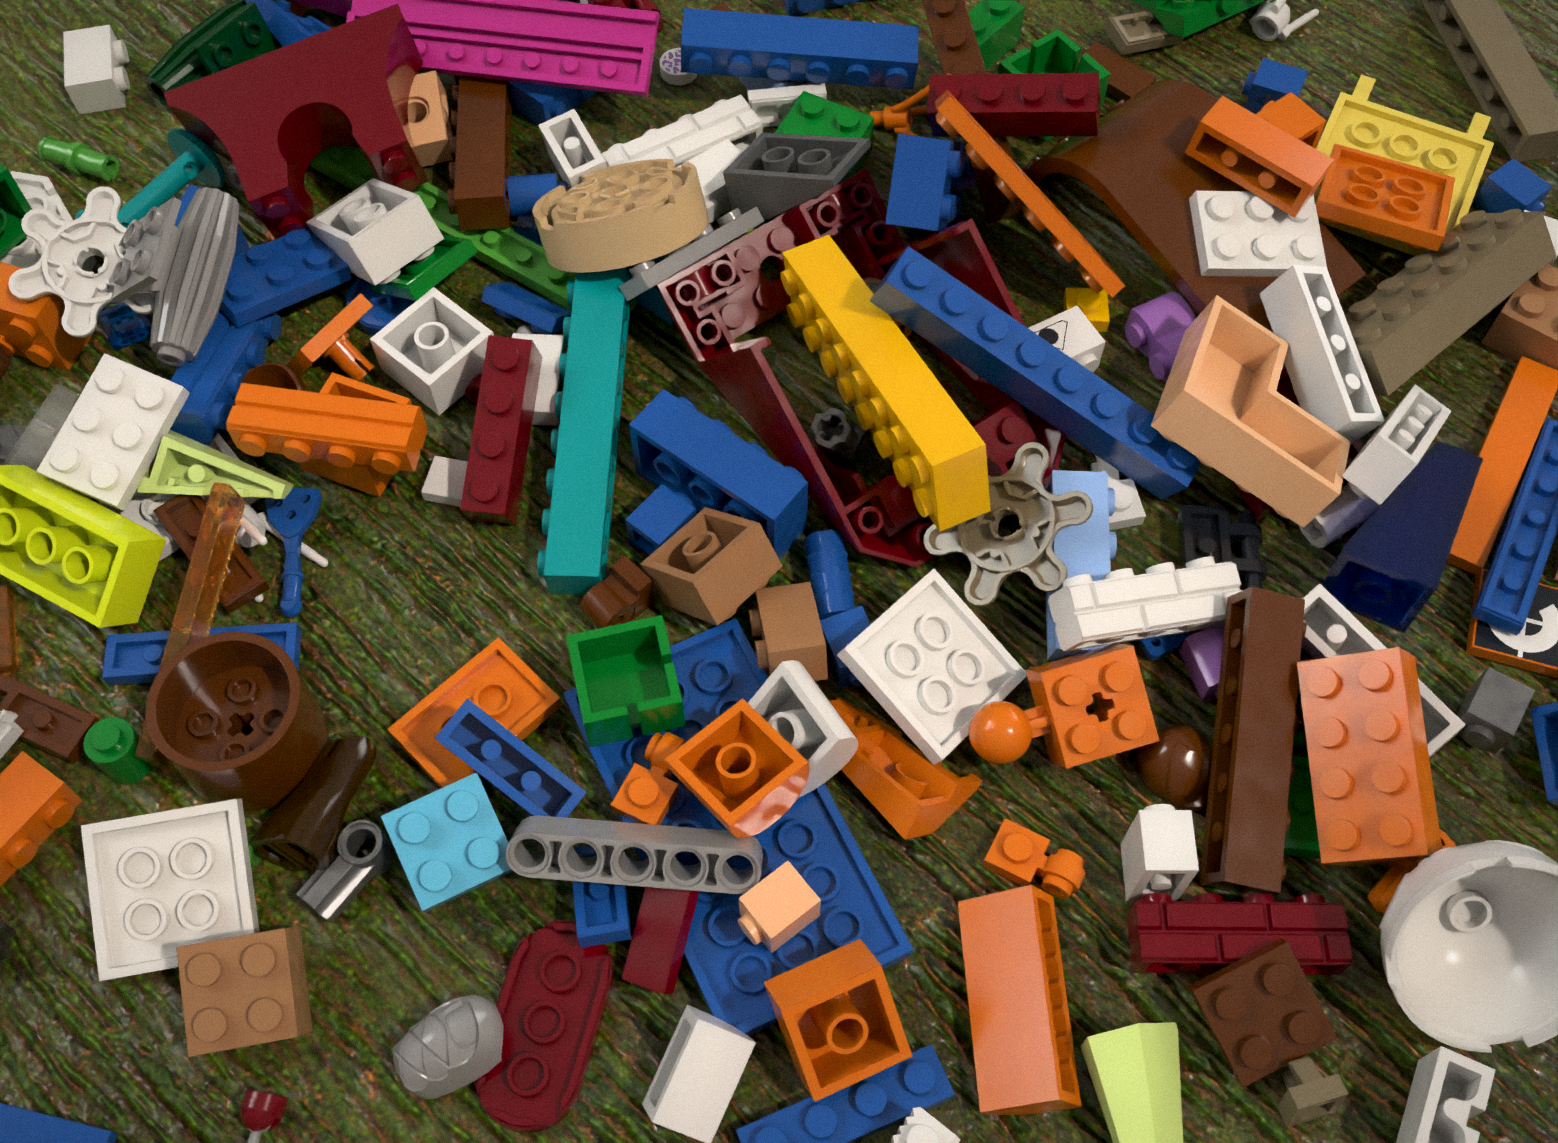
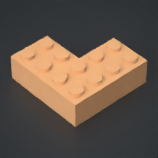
M1216 295L1185 330L1151 426L1158 430L1166 440L1177 443L1195 455L1202 464L1216 469L1234 481L1241 490L1252 493L1270 505L1277 514L1284 518H1289L1304 528L1340 495L1343 483L1342 475L1345 472L1351 441L1276 391L1289 343Z

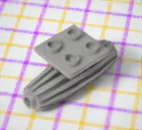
M203 187V189H197L177 227L175 222L182 201L174 197L158 208L152 207L147 215L141 219H134L129 224L123 238V242L128 245L125 256L118 261L111 276V281L116 284L111 299L118 303L135 293H155L150 348H153L152 351L157 353L158 360L168 365L183 366L185 362H193L196 359L218 316L235 257L240 205L235 197L216 188Z

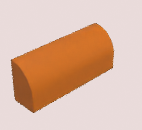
M1027 885L958 901L980 1113L1022 1115L1082 1107L1053 896L1033 885Z

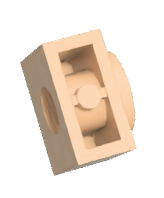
M436 70L415 76L408 100L409 129L422 167L453 160L450 136H454L447 94Z

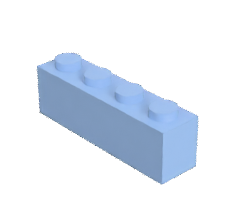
M1052 470L1044 484L1047 492L1054 495H1062L1070 491H1081L1086 493L1093 503L1092 515L1086 523L1066 527L1057 534L1052 545L1054 554L1065 564L1068 573L1067 578L1090 574L1092 581L1105 580L1104 575L1111 572L1110 559L1115 558L1117 549L1116 533L1109 531V516L1113 515L1115 509V491L1113 488H1108L1107 472ZM1056 591L1046 592L1047 661H1056L1108 646L1102 645L1063 652L1060 649L1055 631L1056 622H1053L1048 604L1049 596Z

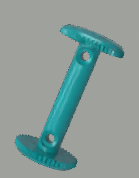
M173 128L167 133V141L177 159L119 209L117 218L122 226L128 228L134 219H141L147 215L152 207L158 208L170 200L194 177L213 188H219L225 184L224 167L217 155L203 140L184 129ZM79 210L75 214V219L81 217L85 210Z

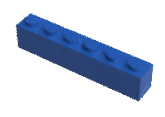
M684 8L681 38V72L913 90L918 67L919 26Z

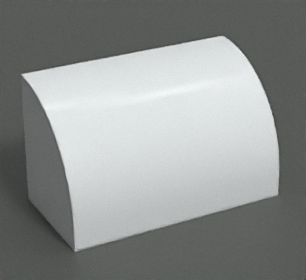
M687 1005L642 1103L650 1120L655 1124L701 1142L711 1143L756 1042L732 1025Z

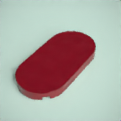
M561 920L543 925L544 928L537 930L533 934L531 932L518 944L512 955L496 1003L503 1023L502 1061L484 1076L475 1080V1086L481 1105L487 1114L497 1124L514 1132L535 1133L549 1129L562 1121L573 1109L583 1087L612 989L614 967L607 946L600 944L580 948L577 939L576 922Z

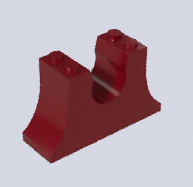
M398 4L164 92L168 107L186 131L198 136L214 153L234 163L248 203L275 239L285 236L293 230L309 228L306 222L314 217L313 201L306 192L304 185L305 172L312 159L330 147L347 145L360 149L378 180L411 192L419 185L428 182L414 147L408 122L410 89L418 70L424 62Z

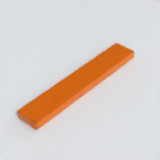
M1524 356L1516 364L1434 557L1474 575H1477L1481 568L1484 567L1557 391L1558 370Z

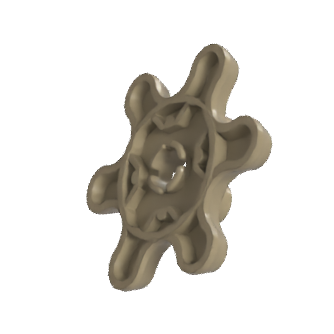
M1037 442L1026 443L1018 449L1015 454L1014 463L1007 473L994 477L988 475L991 511L941 532L933 524L925 532L924 545L932 555L945 556L959 552L968 556L971 562V572L965 582L964 594L967 600L975 606L983 607L994 602L1002 582L1009 575L1016 572L1029 575L1035 586L1042 591L1053 592L1063 586L1062 581L1067 579L1068 573L1065 564L1054 554L1053 541L1064 528L1086 523L1092 515L1093 503L1086 493L1070 491L1066 494L1054 495L1045 490L1042 479L1049 465L1050 457L1046 448ZM1008 515H1017L1019 517V525L1021 526L1020 530L1017 529L1012 535L1002 538L998 533L1000 521Z

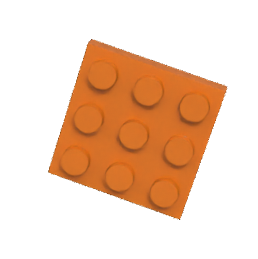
M1335 143L1330 154V158L1334 159L1322 179L1315 202L1317 215L1330 224H1346L1362 229L1365 233L1374 237L1386 236L1403 241L1406 245L1415 249L1427 248L1438 252L1445 237L1455 177Z

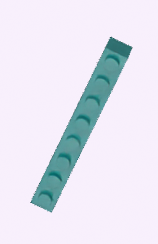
M628 267L600 272L576 273L575 281L569 280L567 285L568 305L572 306L571 317H564L563 337L564 342H568L567 353H561L559 359L560 379H564L563 391H557L555 396L556 417H560L559 429H553L551 433L552 456H556L555 469H548L546 479L547 494L552 495L551 508L544 509L542 515V532L544 536H547L546 550H539L537 562L538 575L545 578L550 594L585 595L594 585L604 581L607 575L631 300H626L619 286L630 280Z

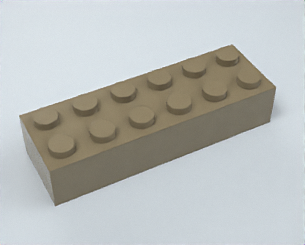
M1511 209L1502 213H1486L1484 210H1478L1466 214L1460 219V224L1445 234L1438 252L1427 249L1421 255L1411 258L1405 263V268L1395 276L1379 283L1375 292L1365 300H1361L1349 308L1345 318L1375 395L1389 396L1556 257L1542 211L1522 212L1520 209Z

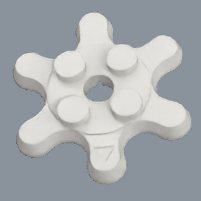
M106 186L93 189L86 198L85 212L81 217L72 221L59 220L50 211L38 208L30 210L22 218L21 226L24 233L41 245L42 255L35 265L19 269L10 276L8 282L9 290L18 299L33 301L47 295L60 296L65 303L62 326L73 337L86 338L91 336L96 329L97 317L101 310L110 304L118 303L111 299L116 285L111 281V276L118 261L124 258L128 246L123 242L127 228L122 226L117 218L121 206V199L118 193ZM97 255L104 258L102 267L98 269L99 273L94 274V272L82 270L83 262L88 257ZM135 293L120 303L127 304L133 311L139 314L149 315L153 313L155 293Z

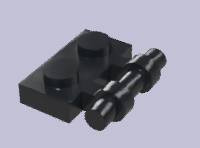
M1181 505L1178 512L1182 569L1186 568L1185 564L1192 560L1212 556L1214 557L1215 564L1231 561L1236 564L1240 581L1244 583V590L1251 586L1263 589L1262 581L1267 577L1266 565L1264 561L1260 560L1259 545L1263 543L1262 528L1256 524L1255 512L1251 510L1241 511L1237 514L1238 523L1228 522L1227 507ZM1230 543L1240 547L1241 558H1232Z

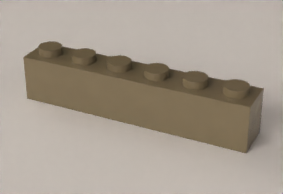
M1421 0L1486 116L1491 117L1490 123L1510 158H1514L1518 162L1557 156L1558 101L1497 0Z

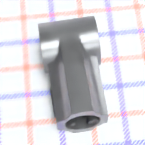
M357 820L348 824L338 836L337 848L333 851L328 869L317 870L296 895L333 924L371 878L382 875L390 868L395 853L392 843L376 824L368 820ZM376 840V846L372 853L363 858H356L357 851L363 843Z

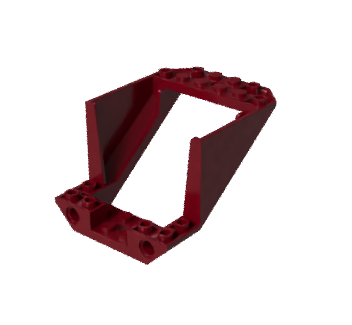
M864 169L838 183L834 188L799 204L655 285V288L696 363L783 466H791L803 475L805 480L808 481V495L854 550L917 568L935 556L929 553L924 545L925 532L934 523L929 516L923 518L920 515L913 499V492L909 486L903 488L899 484L895 473H892L870 488H867L858 472L836 467L803 430L766 361L761 349L771 344L768 336L735 343L733 340L787 309V305L791 303V298L785 291L780 272L785 270L782 252L826 235H830L862 279L871 277L882 281L893 263L909 246L1025 326L972 218L904 243L896 226L885 224L887 209L867 169ZM765 258L773 260L778 266V276L774 281L767 280L761 273V263ZM914 332L990 411V413L971 424L986 444L988 475L994 477L1007 473L1014 463L1015 454L1018 449L1026 443L1037 442L1046 448L1050 457L1049 465L1042 479L1044 485L1051 471L1058 470L1066 434Z

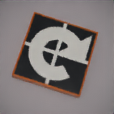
M1481 568L1475 577L1471 614L1488 571L1487 569ZM1538 584L1525 625L1517 636L1470 616L1466 654L1558 678V588Z

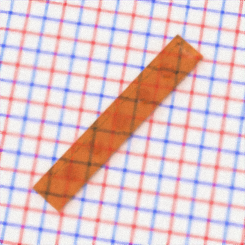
M214 482V485H212L159 671L181 649L201 638L209 636L246 501L230 484ZM145 717L135 752L136 757L154 767L172 769L173 765L152 741Z

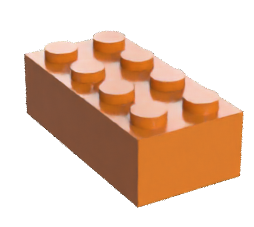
M1400 647L1297 662L1321 864L1344 867L1420 861L1441 850L1442 844L1415 656Z

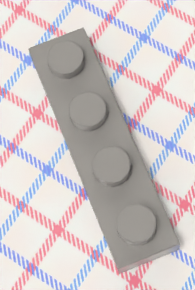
M757 206L744 214H741L740 210L736 208L717 219L720 228L714 231L712 226L708 224L706 229L691 241L692 244L687 247L682 246L661 256L663 261L655 264L652 259L631 268L629 271L633 278L621 284L619 288L626 300L629 301L765 220Z

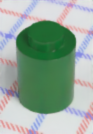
M117 717L102 719L95 723L85 735L83 746L86 755L113 782L121 785L133 784L142 780L150 772L154 763L153 751L126 720Z

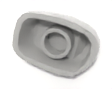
M473 994L452 999L429 1012L423 1020L410 1027L407 1034L392 1049L394 1066L403 1086L417 1097L428 1100L454 1092L484 1076L502 1061L503 1023L501 1015L491 1001Z

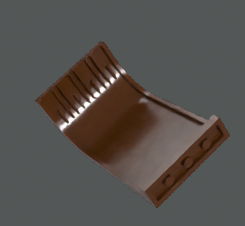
M1168 79L1157 81L1127 101L1123 99L1116 103L1105 116L1099 119L1098 136H1074L1071 139L1066 137L1049 154L1043 158L1040 156L1036 157L1022 170L1037 187H1039L1042 181L1047 186L1051 185L1053 180L1057 181L1063 173L1076 177L1091 187L1110 207L1199 314L1218 295L1273 333L1260 293L1278 277L1201 276L1189 198L1196 190L1248 191L1185 154L1199 122L1217 102L1202 89L1180 80ZM1318 218L1327 270L1337 297H1339L1366 273Z

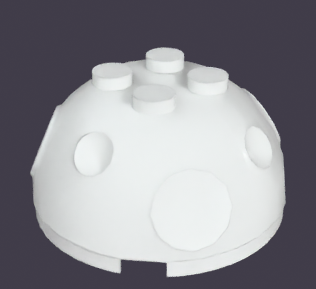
M1486 840L1484 842L1455 847L1448 846L1421 860L1416 868L1403 876L1379 926L1381 930L1382 961L1386 978L1397 1003L1408 1018L1430 1037L1449 1046L1475 1052L1492 1053L1490 1045L1521 1040L1525 1042L1527 1047H1531L1557 1036L1558 863L1533 847L1502 840Z

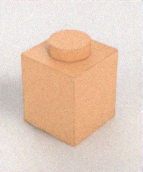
M787 861L739 897V910L742 917L737 921L745 935L754 945L762 941L768 950L773 953L820 916L821 900L792 864Z

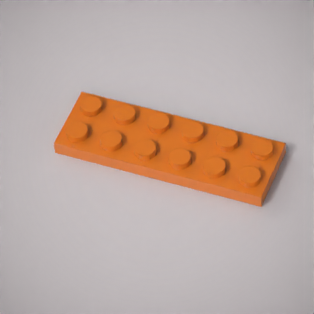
M947 89L935 101L936 109L939 111L935 117L939 125L953 139L960 134L968 142L964 146L967 155L980 169L984 170L989 165L996 172L992 177L995 180L996 186L1011 202L1017 197L1024 202L1021 209L1025 217L1040 233L1045 228L1051 231L1052 235L1049 239L1053 243V247L1068 263L1072 262L1075 258L1080 263L1077 269L1081 273V277L1097 294L1104 289L1113 298L1125 287L1116 271Z

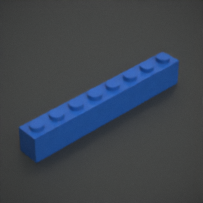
M909 246L890 267L871 297L870 302L1161 500L1188 488L1201 462L1195 455L1177 443L1166 440L1158 430L1151 426L1154 414Z

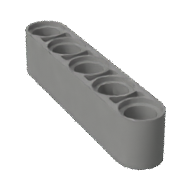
M541 815L530 816L521 821L511 837L505 853L506 861L511 870L520 876L528 878L728 894L746 893L758 884L763 861L762 846L757 838L754 836L736 838L728 830ZM530 838L537 840L542 844L545 851L542 853L530 852L524 847L522 840ZM576 843L589 844L594 848L597 855L583 857L576 853L573 845ZM629 847L641 848L649 858L644 861H634L626 856L624 850ZM682 851L693 852L698 856L700 862L695 865H684L676 859L675 855ZM741 855L749 859L752 864L746 869L739 870L728 865L726 860L732 856Z

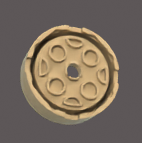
M649 159L629 162L580 176L582 183L567 191L565 186L559 185L543 195L532 209L549 265L561 271L576 273L614 270L658 258L694 240L706 229L709 223L697 168L690 162L681 164V167H675L673 159Z

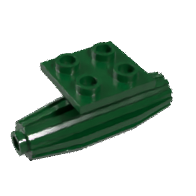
M235 0L219 8L175 42L145 76V83L153 93V96L162 105L169 108L164 92L279 49L256 4L253 2L247 4L244 0Z

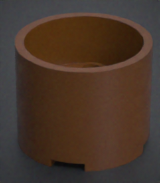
M224 632L201 638L177 652L162 667L155 677L147 697L146 724L152 741L208 804L242 799L244 811H256L265 808L273 811L277 809L300 785L327 744V726L329 725L322 708L288 654L276 643L260 635L246 632Z

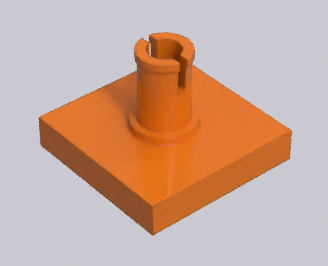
M360 293L306 343L287 366L301 377L322 356L324 358L329 356L351 379L360 381L376 365L373 362L371 363L347 339L349 337L348 332L373 305Z

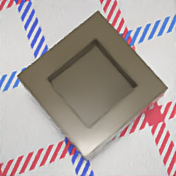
M1307 1056L1288 1062L1290 1070L1282 1073L1287 1091L1277 1108L1286 1127H1290L1336 1113L1348 1096V1092L1338 1073L1323 1078L1311 1057Z

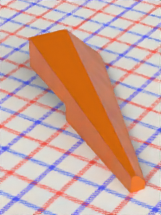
M764 669L766 675L769 678L768 670ZM842 697L836 700H829L859 742L857 751L841 770L904 840L934 833L977 791L982 780L970 772L967 776L960 777L941 766L942 761L933 765L920 750L902 737L903 733Z

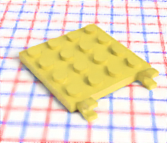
M1361 75L1352 95L1340 92L1316 149L1330 157L1333 146L1336 143L1455 177L1445 234L1450 232L1460 224V219L1468 214L1494 142L1483 139L1491 117L1475 112L1470 126L1465 133L1367 101L1376 79ZM1321 183L1319 184L1317 190L1314 192L1315 202L1318 196ZM1318 216L1325 225L1414 256L1421 255L1427 250V248L1415 249L1409 247L1403 241L1386 236L1374 237L1368 235L1362 229L1346 224H1330Z

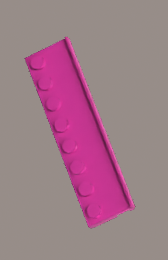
M353 0L351 11L347 12L346 23L398 4L424 62L418 71L430 72L436 70L437 73L643 97H648L658 24L661 18L657 11L555 0Z

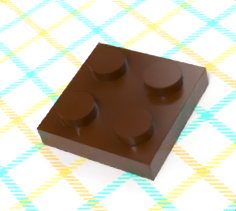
M1282 938L1188 986L1236 1081L1242 1087L1288 1065V1062L1297 1060L1338 1038L1288 942Z

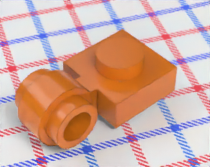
M656 732L649 741L644 754V759L651 762V769L649 770L634 763L610 805L612 812L635 823L661 825L680 791L679 784L668 779V777L672 776L673 772L667 767L665 758L687 741L670 732H666L664 735Z
M1006 818L982 866L1021 886L1030 885L1036 874L1042 877L1041 887L1047 893L1060 899H1069L1071 893H1077L1086 875V871L1083 868L1085 861L1081 856L1063 848L1058 849L1056 854H1051L1049 857L1045 856L1044 854L1049 846L1050 839Z

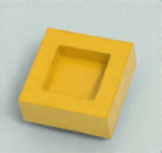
M1066 287L1063 297L1064 311L1078 306L1098 332H1107L1110 322L1108 293L1104 289L1097 294L1092 288Z

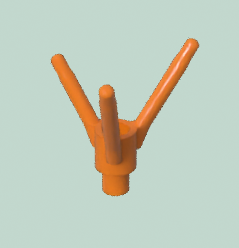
M929 85L894 106H886L881 111H871L870 116L874 117V127L884 126L886 130H894L897 135L917 136L909 130L912 117L927 114V104L913 108L910 107L928 96Z

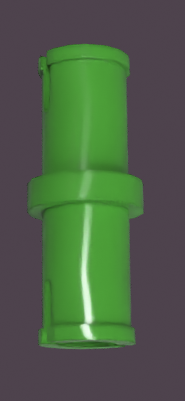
M48 136V138L44 137L38 146V153L42 160L66 166L68 171L78 175L88 173L110 181V179L114 180L120 170L117 157L93 151L89 145L81 142L71 144Z

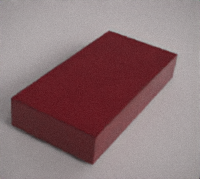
M645 887L622 980L663 995L674 993L699 891Z

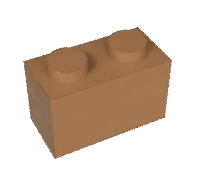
M803 582L757 589L755 591L756 609H749L748 614L752 637L761 636V640L755 641L758 669H767L770 677L781 662L796 660L801 662L814 681L828 679L826 642L811 583Z

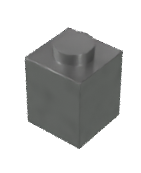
M1488 667L1470 687L1457 714L1466 724L1457 735L1463 737L1469 745L1496 754L1514 736L1535 690Z

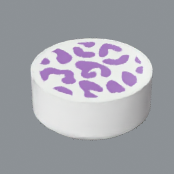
M681 48L668 50L661 56L660 73L663 80L667 83L685 85L697 77L695 73L681 72Z

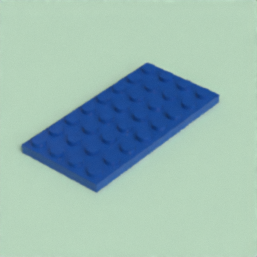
M737 618L670 646L672 662L674 663L683 701L686 726L658 733L664 735L666 732H670L688 741L742 698L748 703L768 679L764 669H758L756 654ZM575 687L564 692V698L608 794L613 801L634 763L649 770L651 769V762L644 759V754L649 741L655 733L643 735L641 727L632 729L633 738L590 747ZM674 774L668 777V779L679 784L680 791L661 825L727 830ZM825 783L799 797L779 820L766 830L754 835L761 844L763 851L762 872L759 882L789 861L820 898L821 908L818 918L771 953L762 941L754 945L738 924L737 920L742 917L739 910V897L745 893L728 894L699 891L683 955L711 1015L732 1025L748 1036L778 1022L763 983L764 981L858 939L863 941L881 964L883 970L913 954L914 949ZM619 815L621 822L635 823ZM634 847L640 861L649 858L641 848ZM682 851L675 855L676 859L684 865H695L700 862L698 856L693 852ZM741 855L732 856L726 860L728 865L739 870L746 869L752 864L749 859Z

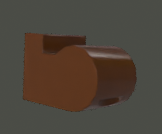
M625 555L611 566L612 573L604 581L594 585L585 594L580 603L579 611L598 629L634 621L655 603L652 579Z

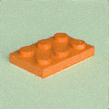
M498 637L387 730L400 747L441 789L477 772L435 739L467 698L521 741L563 705L560 697Z

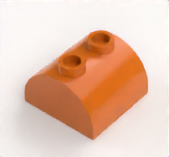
M743 698L665 758L666 765L673 774L736 838L752 837L766 830L779 820L798 799L809 776V762Z

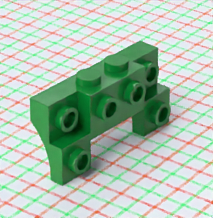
M1266 0L1130 1L1139 3L1151 11L1168 34L1184 38Z

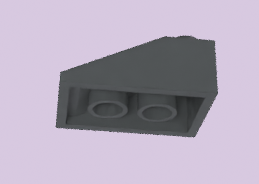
M762 132L723 171L732 210L738 208L741 214H744L757 206L763 219L766 220L834 188L871 147L870 139Z

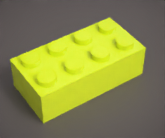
M0 465V574L99 628L138 623L166 538L64 485L43 477L25 465Z

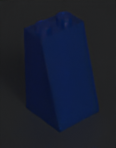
M1437 441L1415 468L1344 545L1321 585L1347 610L1404 633L1437 589L1483 458L1468 453L1459 447Z

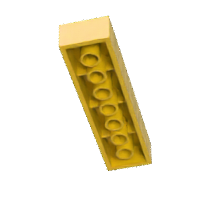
M830 235L782 252L785 270L780 272L784 289L791 298V303L787 305V312L794 328H802L809 350L812 353L818 352L821 365L827 377H835L844 402L846 404L852 402L862 429L864 431L871 430L876 448L883 459L890 458L899 484L903 488L909 486L913 492V499L920 515L923 518L929 516L939 532L991 511L986 444L889 314L870 302L873 296L872 291Z

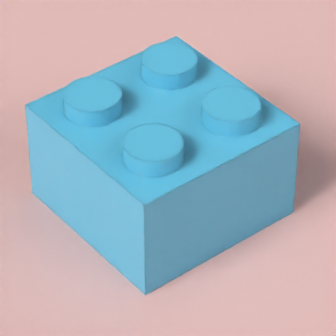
M477 772L381 816L423 912L433 910L513 872L506 861L507 838Z

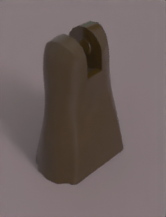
M348 736L327 742L300 785L251 838L249 844L253 850L271 863L291 872L305 871L306 867L313 870L328 869L348 806L376 760L377 750L372 740L366 736Z

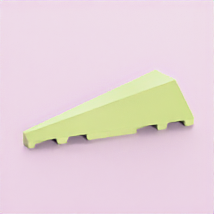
M169 430L166 436H162L158 452L135 492L285 499L292 490L293 484Z
M1176 1022L1137 1023L1087 1037L1080 1047L1113 1143H1183L1179 1038Z

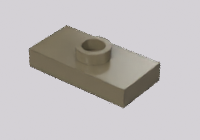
M1149 10L1110 17L1103 27L1121 55L1181 44L1184 39L1168 34L1160 21Z

